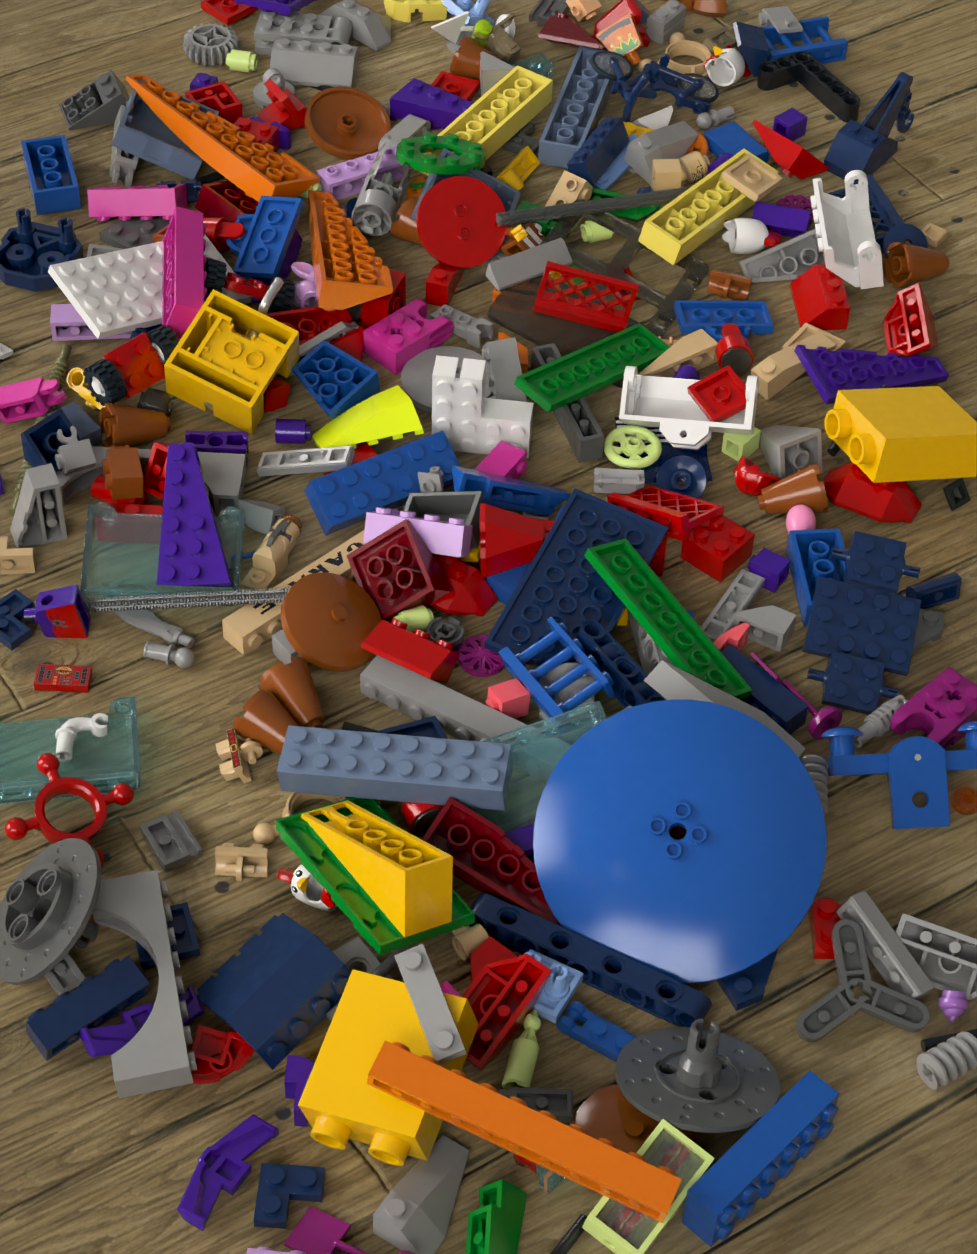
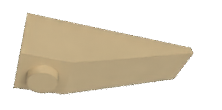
M699 329L680 338L638 375L672 378L682 365H690L696 370L702 369L717 362L715 354L717 342L703 329Z
M818 332L768 356L751 369V376H759L758 393L769 400L806 371L794 351L797 345H805L806 349H817L818 346L826 347L827 351H832L836 348V344L824 334Z

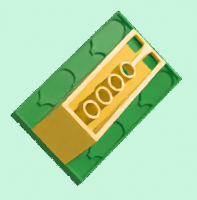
M352 797L276 820V830L280 833V838L301 859V864L331 895L332 901L353 922V927L379 955L475 923V913L452 888L453 856L401 829L375 799Z

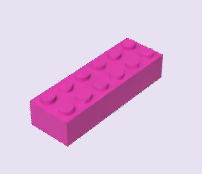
M176 206L163 238L162 325H166V328L170 327L171 332L174 331L176 333L175 337L181 339L206 298L207 288L204 287L207 272L204 271L207 256L204 255L207 240L203 239L206 232V223H203V213Z

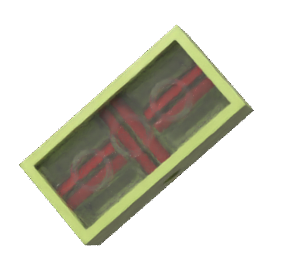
M665 1119L660 1121L637 1151V1154L646 1159V1163L657 1168L658 1166L667 1167L676 1173V1177L682 1179L663 1223L603 1196L583 1224L582 1228L615 1254H645L686 1200L687 1190L708 1171L715 1159Z

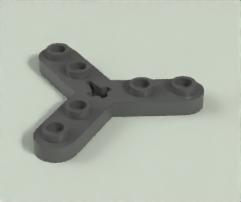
M843 919L837 922L831 932V941L839 986L799 1016L796 1022V1032L799 1037L807 1042L819 1041L858 1011L908 1032L914 1033L924 1029L930 1017L929 1010L925 1004L872 981L861 927L851 919ZM856 986H860L861 993L865 994V996L860 995L858 999L854 998V992L850 988L854 989Z

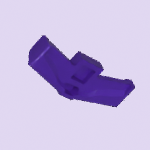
M192 985L185 990L184 994H179L180 1001L186 1000L189 1016L188 1019H183L184 1026L204 1013ZM151 1002L122 1013L121 1018L124 1024L90 1029L82 1028L79 1035L88 1055L92 1057L111 1055L125 1046L147 1021L153 1009Z
M252 1114L214 1145L207 1147L198 1158L196 1169L177 1208L182 1218L199 1230L204 1231L221 1189L231 1195L235 1194L252 1172L251 1165L244 1160L272 1138H276L279 1135V1129Z

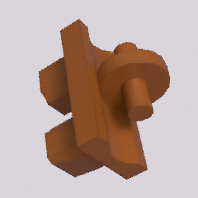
M712 269L707 292L721 295L723 298L729 297L747 301L752 278Z

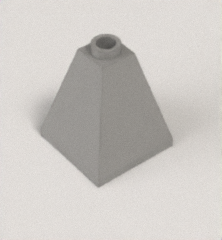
M774 425L761 430L760 448L775 477L783 479L815 463L818 464L820 472L823 473L822 435L819 428Z

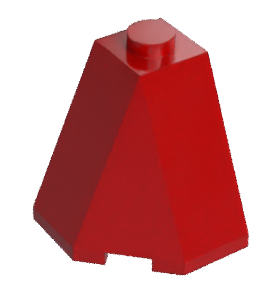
M480 504L481 577H489L531 563L548 535V532H543V522L488 504Z

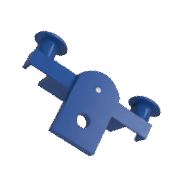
M977 721L965 723L958 729V732H965L966 750L945 751L932 739L914 736L899 741L887 754L855 755L854 737L863 736L860 730L853 727H835L825 731L821 738H829L830 757H827L829 776L889 774L892 829L950 826L947 772L977 769ZM918 791L922 792L926 797V803L921 808L916 807L912 801L913 795Z

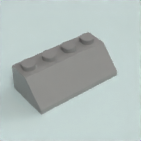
M286 38L275 39L271 52L270 68L278 69L284 76V81L292 85L314 87L328 85L352 88L358 70V47L349 44L334 45L328 42L312 43L307 40L290 41ZM274 75L270 79H277L278 75Z

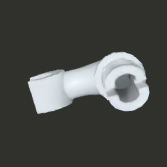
M97 713L92 718H72L66 721L60 729L56 730V756L59 761L68 762L72 759L74 741L77 739L79 732L91 731L97 737L107 735L108 716L103 713Z

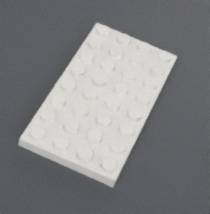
M204 235L203 239L207 240L204 255L207 258L224 262L227 265L226 276L228 272L235 273L207 236ZM163 241L50 265L48 273L97 339L134 331L140 327L147 328L162 324ZM222 288V294L242 304L251 302V296Z

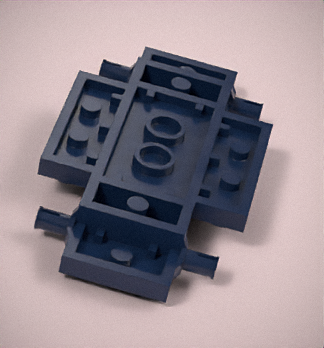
M855 531L848 551L832 547L830 558L845 561L846 568L843 582L818 576L803 652L828 658L825 672L809 668L807 679L822 682L823 697L821 704L869 715L877 709L878 700L881 696L892 699L898 696V688L883 685V671L903 676L908 675L922 601L896 594L902 575L918 579L921 569L920 567L905 565L906 542Z

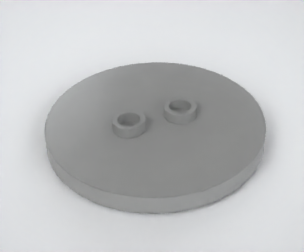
M441 346L424 350L408 360L403 367L401 388L411 398L415 407L432 414V374L436 355L459 358L455 378H460L464 358L483 360L482 355L466 348ZM485 374V398H490L493 396L491 387H488Z

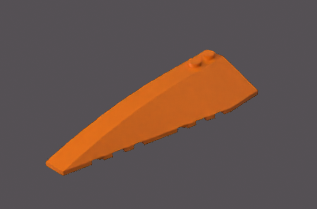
M144 74L126 76L127 82L137 91V94L179 139L221 175L243 190L248 197L255 199L257 202L260 201L261 196L296 198L320 181V177L284 152L281 155L274 152V146L265 143V145L254 143L253 141L256 139V136L246 132H238V126L211 111L204 113L199 110L200 105L181 100L182 95L172 91H165L164 85ZM138 79H143V80H145L147 83L142 82V81L139 82V81H137V80H138Z
M308 190L311 253L318 307L326 311L344 310L393 293L389 268L382 266L383 260L375 256V250L373 247L368 246V241L357 226H352L353 221L345 217L344 209L339 208V203L331 192Z

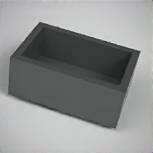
M482 491L409 494L403 511L416 512L415 517L424 518L425 514L439 515L441 521L449 522V518L465 519L464 524L473 525L470 549L478 548L480 542V504H486Z

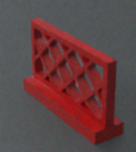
M547 261L540 287L536 294L533 311L617 333L626 329L627 320L636 298L639 284ZM550 270L558 272L562 277L553 279L549 272ZM578 277L582 278L585 282L576 285L572 279ZM567 281L571 288L562 290L558 284ZM601 283L605 284L608 288L599 291L595 285ZM553 287L557 293L545 291V289ZM590 287L593 294L585 296L581 290ZM625 289L632 292L622 297L618 291ZM576 293L580 299L569 297L568 295ZM612 293L616 300L608 302L604 296ZM599 299L602 305L592 303L590 301ZM621 304L622 307L625 309V311L619 310V309H616V308H612V307H615V306H618V305Z
M652 485L643 487L626 496L615 492L607 495L609 503L667 526L668 533L666 536L681 541L690 538L689 529L724 513V506Z

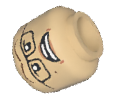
M693 151L679 159L681 168H685V180L687 182L694 183L707 176L710 162L706 155H702L699 151Z

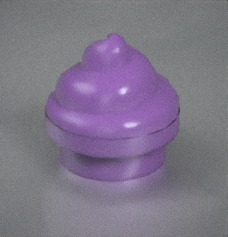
M951 990L942 991V997L938 999V1006L944 1011V1015L950 1022H955L958 1016L964 1014L965 1009H968L969 1001L966 1000V993Z

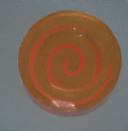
M967 787L957 789L953 793L951 801L953 809L962 815L976 813L977 792Z

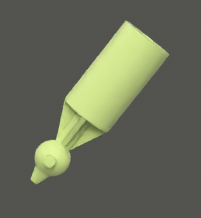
M537 1010L527 1014L523 1021L525 1031L512 1043L502 1081L504 1089H511V1087L530 1088L539 1053V1045L535 1033L541 1026V1020L538 1017Z

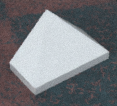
M669 106L631 123L653 130L666 127L669 124L673 107Z

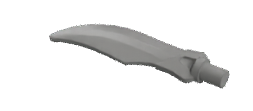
M113 591L110 592L111 599L113 595L114 599H116L117 594ZM145 609L115 611L128 624L163 638L168 644H182L189 648L194 645L195 639L185 635L181 627L162 622L154 612Z

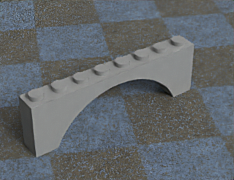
M91 446L96 460V464L92 468L64 475L63 468L55 472L60 483L63 505L77 493L92 486L95 478L103 474L102 459H106V449H111V447ZM137 449L143 476L145 475L152 449ZM198 452L204 483L208 489V497L215 513L240 514L239 500H242L247 474L246 454Z
M158 870L102 880L98 898L92 912L95 924L118 930L136 940L151 956L159 973L157 997L147 1021L125 1046L111 1055L114 1082L119 1099L192 1084V1071L197 1070L194 1051L188 1052L187 1045L193 1044L190 1025L184 1026L183 1019L189 1018L186 1000L180 1001L179 994L185 993L181 975L176 976L175 970L181 969L178 951L172 952L171 948L172 945H177L174 927L168 928L167 923L173 921L170 903L164 904L163 899L169 897L166 880L160 881Z

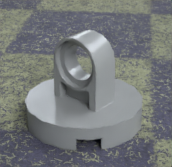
M276 68L268 69L263 75V82L254 87V102L262 109H264V106L267 107L272 103L266 95L268 89L264 83L274 75H278V78L271 80L282 91L288 88L295 96L294 86L284 81V76Z

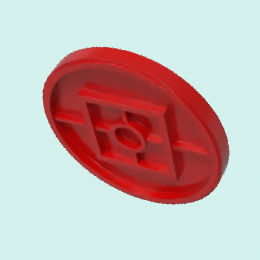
M454 176L443 179L426 192L419 204L416 215L419 239L425 250L435 260L446 266L459 269L479 266L492 258L503 244L507 226L498 227L496 213L505 212V208L496 192L478 179L467 176Z

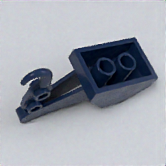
M901 72L862 123L851 119L837 132L824 159V164L829 167L827 171L842 179H845V176L853 170H861L866 175H870L897 152L898 141L888 136L895 120L897 131L900 133H905L912 125L914 114L909 109L912 98L910 86L913 82L911 75ZM855 179L854 184H858L859 180Z

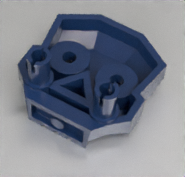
M25 208L18 209L16 211L18 227L9 229L1 239L0 280L5 285L35 292L59 287L48 273L50 265L83 258V246L73 231L72 219L69 218L67 223V218H61L58 220V228L31 222L30 210L27 209L25 214Z

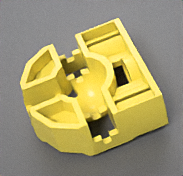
M384 0L386 14L394 20L410 22L411 13H415V9H418L421 13L422 21L447 19V7L441 3L442 0Z

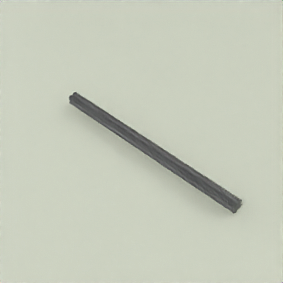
M690 187L496 213V223L500 227L510 224L530 223V221L537 222L545 219L552 220L555 218L577 216V214L579 216L582 214L587 215L604 211L609 212L631 209L633 207L666 204Z
M273 587L272 591H270V588L268 591L267 588H265V591L263 588L260 591L259 588V592H257V588L255 592L253 588L252 592L250 589L249 592L247 589L246 592H244V589L242 592L239 589V593L237 589L236 593L234 589L233 593H231V590H229V593L228 590H226V593L224 590L221 593L220 590L219 594L218 590H216V594L214 590L213 594L211 591L210 594H208V591L207 594H205V591H203V594L200 591V595L198 591L197 595H195V591L192 595L191 591L190 595L188 592L187 595L185 592L182 595L181 592L180 596L179 592H177V596L175 592L174 596L172 593L171 596H169V593L168 596H166V593H164V596L161 593V597L159 593L158 597L156 593L155 597H153L152 593L151 597L150 594H148V597L146 594L143 597L142 594L141 598L140 594L138 598L136 594L135 598L133 595L132 598L130 595L129 598H127V595L125 598L124 595H122V598L119 595V599L117 595L116 599H114L113 595L112 599L111 596H109V599L108 596H106V599L104 596L101 599L100 596L99 600L98 596L96 600L93 596V600L91 597L90 600L88 597L87 600H85V597L83 600L88 612L248 605L255 603L267 604L268 602H283L290 587H288V590L286 587L285 590H283V587L282 590L278 587V591L276 587L275 591Z

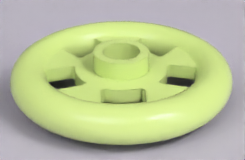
M627 425L611 431L604 440L603 449L605 455L612 463L627 469H641L652 465L659 459L662 452V444L658 436L651 430L641 426ZM626 435H636V437L626 438ZM648 440L651 444L646 446L643 441ZM614 442H621L620 447L613 446ZM643 452H646L648 454V456L644 458L640 457Z

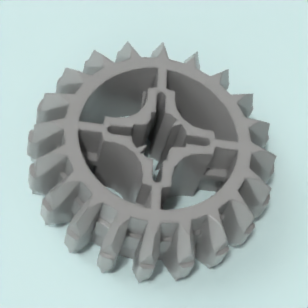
M201 23L200 26H193V29H189L188 33L184 34L183 50L185 51L186 58L190 59L191 62H196L197 65L204 64L205 67L207 65H212L213 67L214 65L222 66V63H226L227 54L231 53L232 49L239 50V40L236 31H233L231 27H226L225 24L208 23L204 25Z

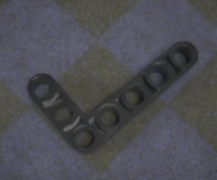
M799 51L760 64L757 86L761 90L769 91L798 81L843 122L848 123L851 119L855 121L858 119L860 98L808 52Z

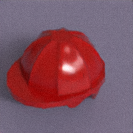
M741 456L736 468L733 469L735 484L738 490L749 496L761 495V489L781 479L770 475L768 472H759V465H755L745 456Z

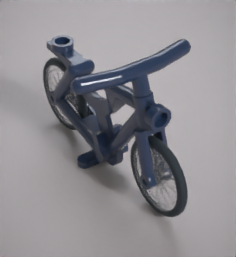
M599 51L594 53L590 60L592 68L599 75L612 80L610 93H620L625 99L626 105L623 111V122L631 121L632 110L638 97L655 99L657 97L655 91H665L675 96L677 107L692 108L695 114L708 112L710 103L714 102L719 95L718 88L708 78L694 73L682 74L667 68L670 61L668 54L661 56L659 64L655 61L645 64L643 71L630 80L628 79L633 75V67L623 56L610 51Z

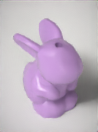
M294 262L291 265V269L296 275L305 280L293 281L295 283L293 304L298 309L318 306L313 266L305 262Z

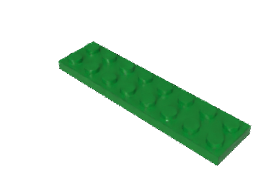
M638 323L516 377L514 385L540 405L542 409L550 413L623 379L626 366H637V371L645 369L669 349L670 346Z
M626 538L587 549L584 555L585 558L675 667L739 700L750 695L752 692L751 687Z

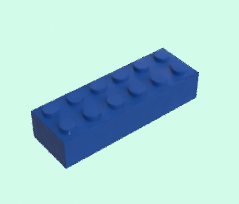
M442 430L311 480L304 492L326 536L366 520V512L376 511V507L395 509L405 505L410 493H421L418 472L429 473L431 467H440V470L443 471L444 486L442 488L446 489L454 485L453 465L461 466Z
M807 1072L687 1190L682 1223L710 1247L719 1239L722 1241L727 1239L734 1229V1224L740 1218L745 1220L752 1213L755 1203L760 1198L766 1199L771 1194L780 1177L783 1179L787 1178L793 1171L795 1162L800 1157L803 1159L807 1158L815 1147L814 1143L820 1137L825 1139L834 1128L832 1121L839 1109L836 1106L839 1092L813 1072Z

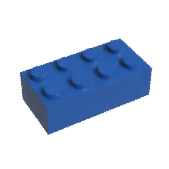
M65 135L21 141L24 164L36 214H50L81 209L79 186Z
M840 528L789 531L786 555L787 559L790 560L789 568L803 627L808 626L818 576L843 582L846 568L845 561L830 558L832 547L845 550Z

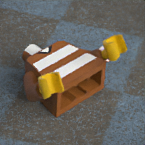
M515 224L506 228L505 234L509 238L501 250L508 257L549 241L542 235V227L539 224ZM555 271L549 272L553 279L562 276Z

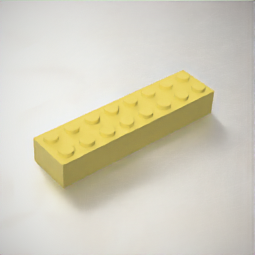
M517 65L437 136L456 134L459 136V139L481 144V147L486 152V161L552 102L553 80ZM427 148V152L423 154L435 155L438 158L442 150L432 151V148ZM419 171L427 176L429 175V173Z
M742 149L646 219L638 241L674 266L724 228V221L736 219L755 204V201L721 178L724 170L749 154L778 174L779 171L746 149Z

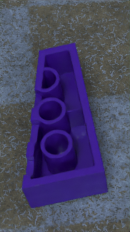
M414 78L390 98V120L397 121L398 118L404 119L407 115L413 114L429 121L432 130L445 129L474 102Z

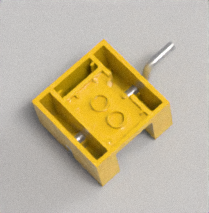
M279 277L275 278L264 295L258 311L213 289L164 364L167 393L203 411L209 408L213 410V416L252 435L264 416L263 393L273 377L278 373L288 378L292 368L299 360V331L267 316L269 306L284 284V281Z

